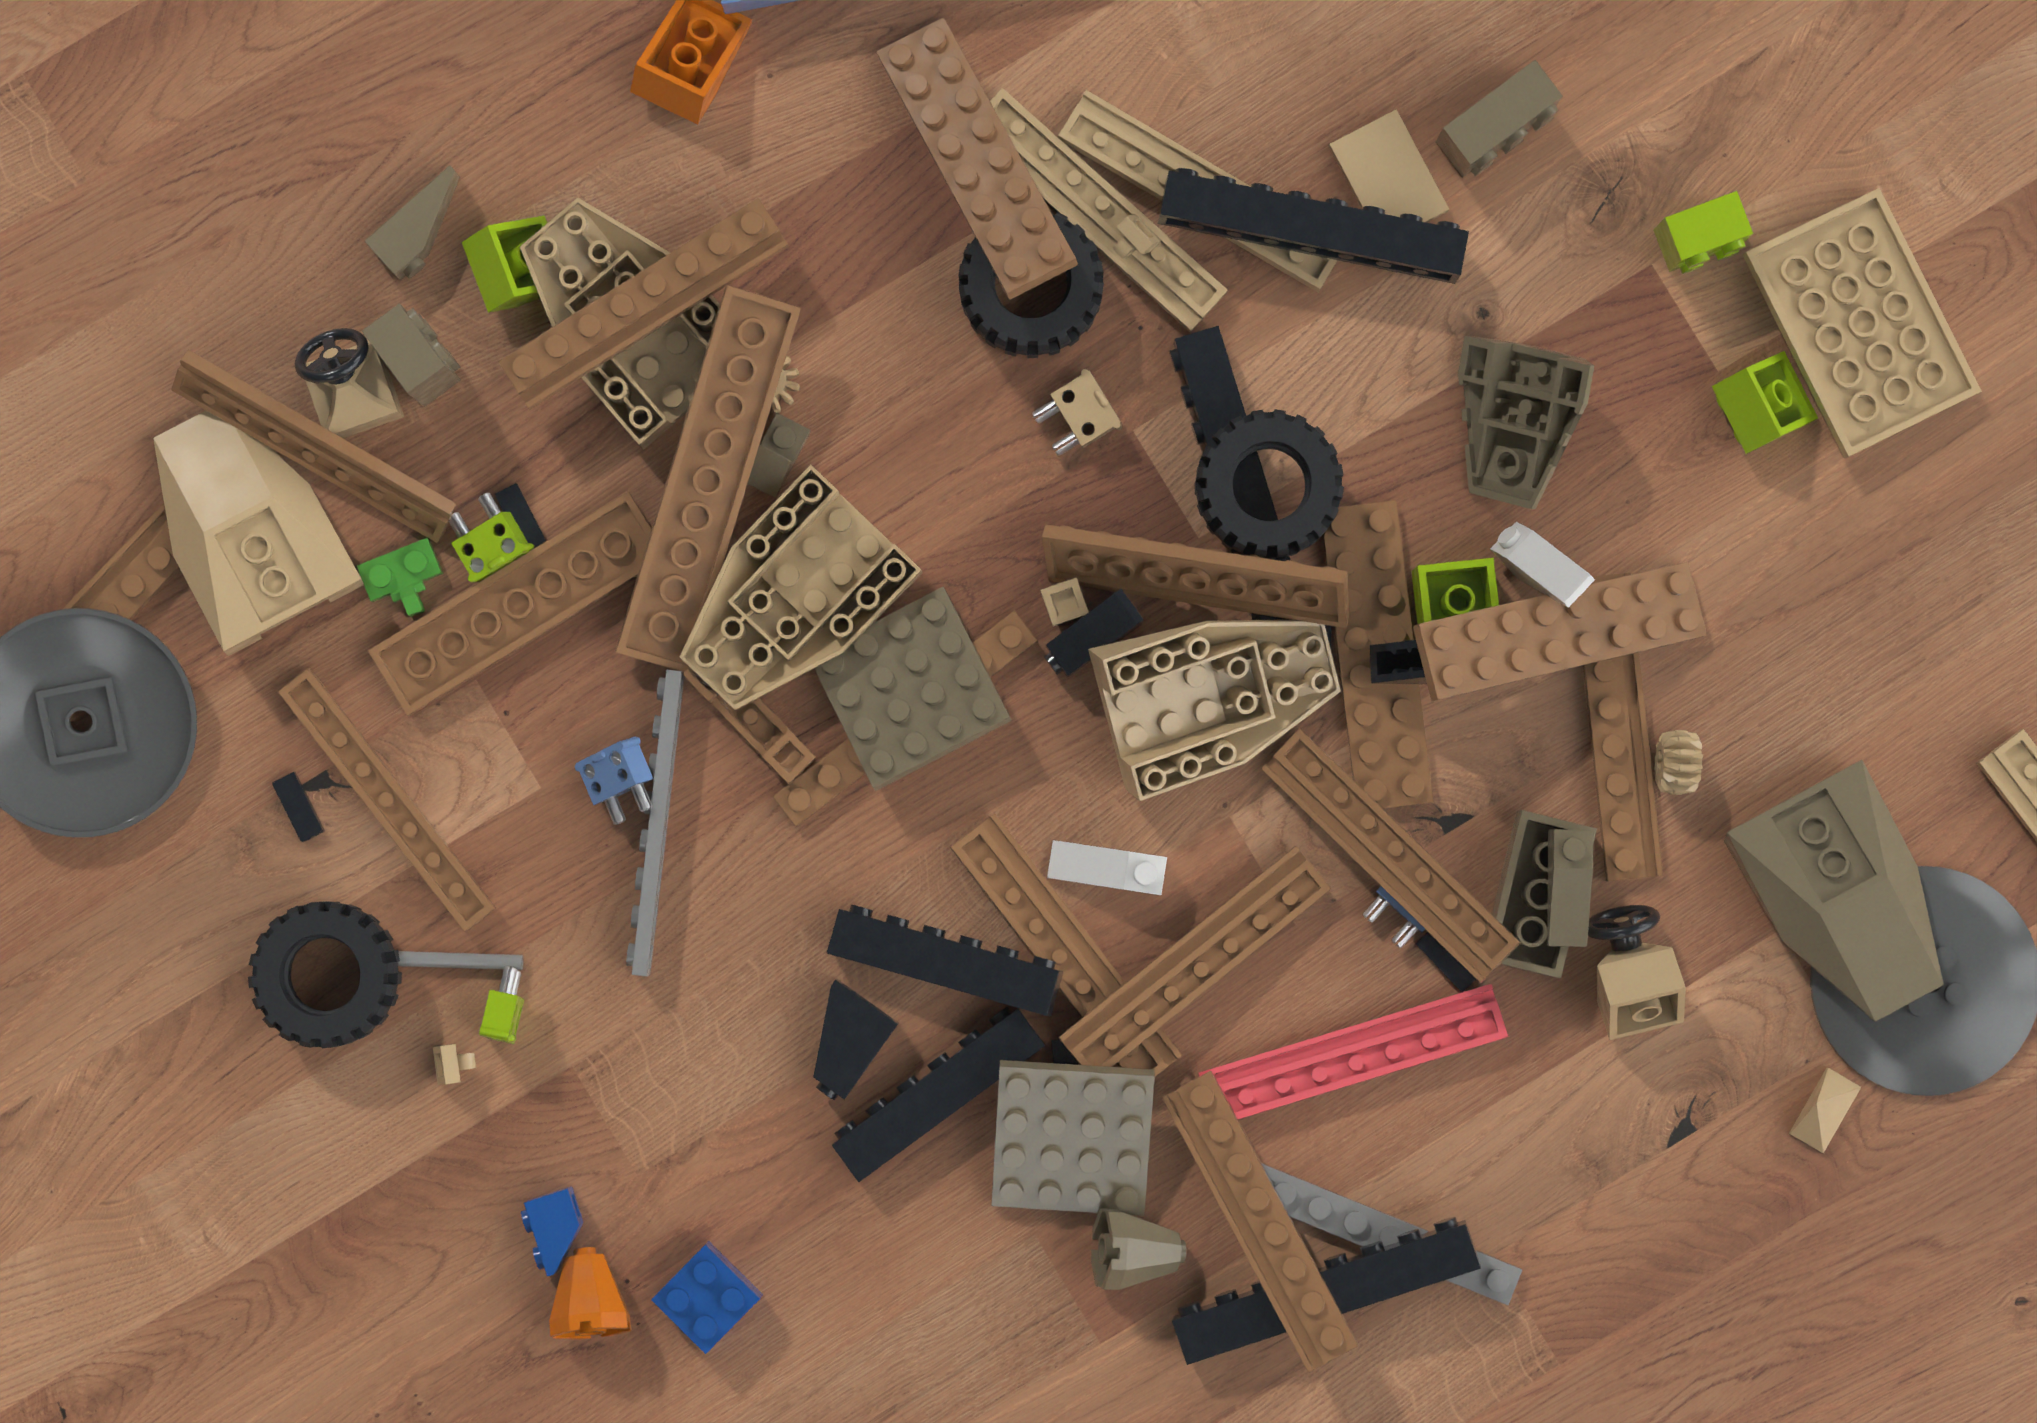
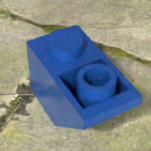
M572 1186L524 1202L526 1210L521 1211L526 1232H533L537 1247L533 1248L535 1262L539 1270L545 1268L547 1277L554 1275L560 1270L584 1223Z

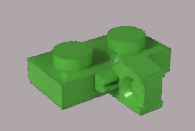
M424 538L357 565L371 602L391 595L393 602L402 600L408 616L411 617L425 612L419 596V592L426 590L424 581L443 574L429 538Z

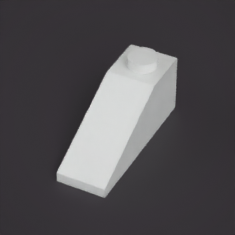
M1518 522L1502 531L1498 541L1490 548L1517 579L1543 594H1547L1550 598L1568 608L1595 580L1587 571L1544 538Z
M1053 840L1047 878L1162 895L1167 857Z

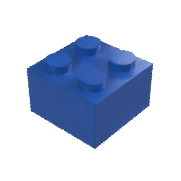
M708 1241L651 1300L707 1354L761 1299L763 1294Z

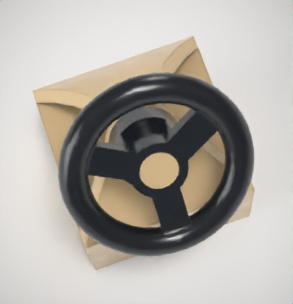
M350 328L329 330L313 337L297 353L294 363L295 370L306 381L322 427L342 438H346L404 417L385 362L361 332ZM351 340L357 345L341 349L339 346H336L335 341ZM321 346L324 347L318 359L306 363L309 356Z
M1621 906L1602 911L1589 918L1588 936L1599 940H1610L1612 948L1607 956L1597 965V1003L1609 1040L1684 1022L1686 987L1673 948L1643 943L1640 934L1649 931L1660 921L1659 911L1650 906ZM1647 917L1646 919L1637 923L1638 920Z

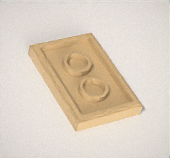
M1397 109L1329 144V148L1361 209L1364 206L1379 207L1385 210V214L1400 217L1401 214H1414L1422 217V222H1429L1449 211V207Z

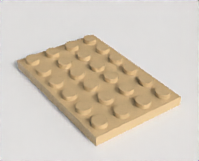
M1880 188L1743 254L1844 459L1982 392Z

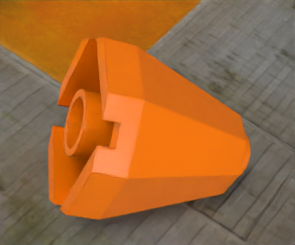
M595 1247L574 1249L573 1256L566 1257L564 1260L549 1319L550 1336L554 1339L581 1340L590 1339L591 1335L601 1334V1337H608L631 1331L630 1315L604 1254H596Z

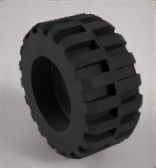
M1059 212L1053 215L1075 255L1078 265L1065 271L1067 277L1066 294L1060 305L1045 316L1024 318L1011 313L1003 306L995 289L996 274L976 237L971 244H967L963 253L964 257L959 267L958 276L959 294L964 314L968 317L970 325L977 335L980 334L985 338L986 343L993 348L998 347L1005 350V354L1015 357L1017 354L1027 355V358H1038V355L1049 353V356L1060 353V349L1067 345L1071 347L1079 341V337L1089 330L1096 314L1099 312L1102 302L1104 272L1102 261L1099 260L1097 254L1098 250L1092 240L1089 241L1086 237L1085 230L1078 224L1073 225L1068 221L1067 216Z
M1274 409L1273 412H1263V410L1252 411L1251 414L1244 417L1241 415L1236 417L1224 428H1220L1206 446L1196 471L1195 495L1198 502L1197 508L1200 516H1203L1212 535L1215 534L1222 541L1221 544L1228 549L1239 551L1241 555H1257L1265 559L1275 560L1278 557L1284 556L1287 558L1314 544L1335 519L1339 511L1340 501L1343 498L1344 487L1342 486V477L1344 474L1342 464L1338 463L1337 451L1333 443L1329 444L1324 438L1325 433L1318 426L1314 428L1308 424L1306 418L1298 414L1294 417L1286 414L1284 410ZM1263 449L1278 450L1292 457L1300 466L1305 480L1304 496L1298 508L1289 516L1275 521L1259 520L1248 515L1237 503L1233 493V476L1239 463L1253 452Z
M311 902L306 905L295 906L287 910V913L283 916H277L269 923L270 928L266 933H261L256 941V944L259 945L256 953L250 956L249 965L253 966L252 976H248L249 988L254 989L256 997L252 999L256 1010L261 1009L265 1015L262 1020L269 1028H276L280 1032L279 1036L287 1041L293 1040L298 1042L300 1046L309 1048L322 1047L323 1049L350 1044L371 1034L377 1025L382 1024L389 1016L387 1012L391 1006H395L399 995L396 994L398 984L402 983V972H398L400 958L399 951L394 950L391 943L394 939L388 930H383L379 925L380 921L372 914H366L359 907L340 902ZM320 938L335 939L347 945L354 952L360 967V983L357 992L347 1004L331 1011L313 1009L304 1004L297 996L291 980L292 964L297 952L307 943Z

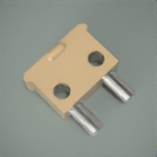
M1087 369L1081 371V376L1051 393L1050 395L1053 400L1032 413L1033 418H1036L1049 410L1035 419L1039 424L1061 411L1073 432L1054 443L1052 448L1056 450L1075 437L1076 439L1055 451L1058 456L1079 443L1084 448L1110 431L1122 429V422L1092 373ZM1068 392H1073L1075 395L1071 403L1064 402V396ZM1092 424L1095 428L1094 433L1089 436L1084 435V427Z

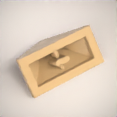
M1826 1068L1789 1134L1824 1153L1861 1086L1830 1068Z

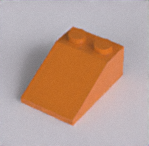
M676 0L637 61L630 92L698 125L715 98L753 19L738 12L725 14L722 4L713 0Z

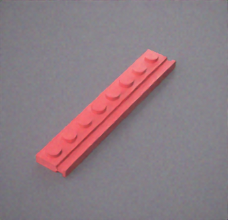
M1488 984L1198 1073L1200 1077L1212 1071L1237 1119L1240 1120L1508 1038V1034L1492 984Z

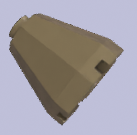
M1099 1209L1092 1229V1239L1098 1240V1250H1091V1264L1095 1286L1101 1287L1104 1290H1120L1176 1272L1180 1263H1184L1186 1259V1243L1184 1240H1180L1178 1232L1116 1209Z

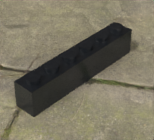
M851 904L849 911L838 910L827 954L1045 1016L1052 1015L1063 976V971L1054 969L1055 961L1034 956L1031 963L1018 959L1020 951L997 945L996 952L981 948L983 941L960 935L959 942L944 938L945 930L924 925L921 932L908 928L910 920L892 915H887L886 921L872 918L873 910Z
M1008 1007L1002 1009L989 1019L993 1025L981 1035L975 1029L958 1042L962 1048L951 1057L944 1052L927 1065L931 1070L927 1075L918 1080L914 1074L896 1087L900 1093L890 1102H887L884 1097L865 1110L869 1115L867 1119L858 1125L851 1120L834 1133L838 1140L832 1144V1147L858 1182L862 1181L999 1080L1000 1060L1024 1062L1045 1046L1019 1008L1012 1012Z

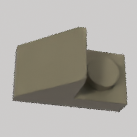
M776 413L762 442L759 444L747 484L777 498L811 430Z

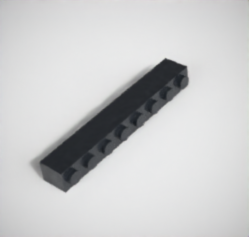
M1178 168L1176 172L1170 170L1168 172L1157 224L1455 284L1461 276L1469 231L1461 230L1460 226L1456 223L1440 221L1436 225L1422 222L1423 218L1414 214H1401L1400 217L1387 215L1385 210L1379 207L1364 206L1363 209L1348 207L1346 201L1334 198L1326 199L1325 202L1313 200L1305 192L1289 191L1288 194L1274 192L1273 187L1261 183H1253L1251 187L1236 184L1235 179L1227 176H1214L1213 179L1200 177L1197 171L1187 168Z
M1219 326L1175 338L1173 343L1175 349L1169 350L1175 373L1182 371L1186 385L1180 387L1186 409L1193 407L1197 422L1191 423L1197 445L1204 443L1205 448L1220 428H1224L1231 420L1240 415L1242 417L1246 416ZM1253 452L1246 456L1235 470L1232 484L1235 499L1243 511L1256 519L1264 521L1278 520L1258 452ZM1234 549L1230 550L1231 553L1238 552V554L1241 555V552L1236 551ZM1284 556V557H1278V558H1276L1275 560H1278V561H1287V560H1291V559H1290V557H1287V558H1286V557ZM1249 613L1251 620H1292Z
M1456 1217L1447 1218L1434 1223L1435 1230L1420 1234L1419 1229H1414L1398 1235L1397 1239L1399 1242L1384 1246L1382 1241L1374 1242L1361 1247L1362 1254L1348 1259L1346 1253L1329 1257L1324 1260L1325 1266L1318 1268L1341 1313L1344 1314L1481 1269L1466 1220L1457 1222ZM1260 1281L1251 1284V1291L1239 1295L1236 1289L1214 1296L1216 1301L1214 1303L1201 1307L1200 1301L1178 1308L1179 1314L1174 1316L1172 1323L1187 1365L1286 1333Z

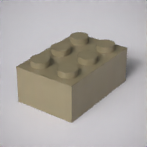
M1534 60L1443 127L1436 143L1462 178L1470 172L1477 176L1493 164V160L1498 156L1496 154L1502 149L1507 154L1524 141L1523 138L1528 134L1527 130L1533 127L1535 131H1538L1548 124L1559 111L1556 106L1563 95L1538 62Z
M398 304L362 330L405 391L424 407L461 381L455 372L460 368L459 364L451 353L437 341L436 338L438 336L414 308L407 311L401 304Z

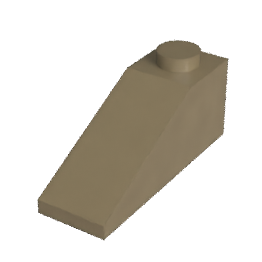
M450 165L365 240L367 245L399 280H402L405 276L412 278L426 264L423 260L430 254L460 179V176Z
M1548 830L1547 946L1587 947L1593 875V830Z

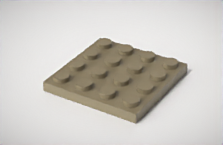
M944 587L872 623L842 654L814 668L875 791L1012 721Z
M1000 1060L991 1206L1098 1213L1099 1209H1116L1129 1215L1144 1216L1155 1070Z

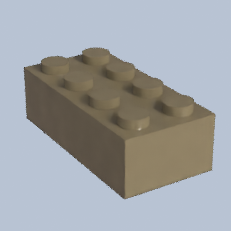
M1520 810L1516 812L1492 915L1521 943L1501 964L1561 979L1569 946H1547L1548 830H1593L1594 844L1597 828Z

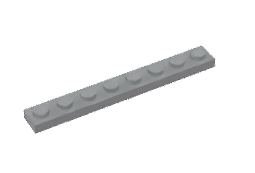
M666 670V677H659L657 687V700L663 701L661 716L655 715L652 737L658 738L657 754H650L648 765L652 776H654L653 791H646L652 803V808L644 811V814H650L648 830L642 829L639 851L645 852L644 868H637L635 890H641L640 905H633L631 914V928H637L635 944L629 943L626 966H632V975L638 976L651 975L685 677L683 675L684 672Z
M1261 1163L1289 1216L1361 1246L1382 1241L1383 1245L1387 1246L1399 1242L1397 1239L1398 1235L1414 1229H1419L1420 1234L1430 1232ZM1476 1250L1481 1269L1447 1279L1449 1282L1509 1305L1522 1269Z

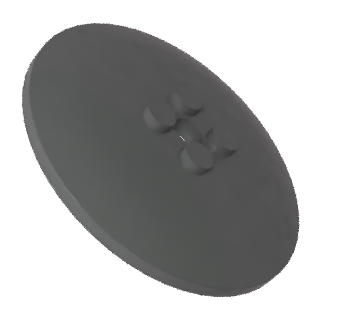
M68 608L43 613L27 619L1 636L0 808L29 827L65 837H95L118 832L133 826L156 811L172 795L184 777L192 759L197 736V710L192 687L184 669L171 650L156 635L135 621L115 613L90 608ZM76 711H86L91 715L93 723L89 730L81 732L72 727L70 719L71 715Z
M1918 866L1944 985L1877 1022L1871 1020L1813 967H1811L1810 972L1811 997L1817 1020L1827 1041L1842 1060L1858 1074L1877 1085L1900 1093L1922 1096L1945 1095L1973 1087L1990 1078L2001 1070L2023 1045L2037 1014V949L2024 920L2006 898L1994 888L1973 876L1953 869Z

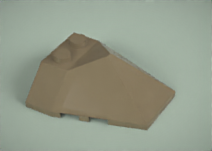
M1464 336L1458 379L1459 385L1464 386L1465 408L1461 409L1462 421H1467L1469 444L1465 445L1469 493L1528 509H1536L1588 404L1595 365L1581 357L1522 343Z

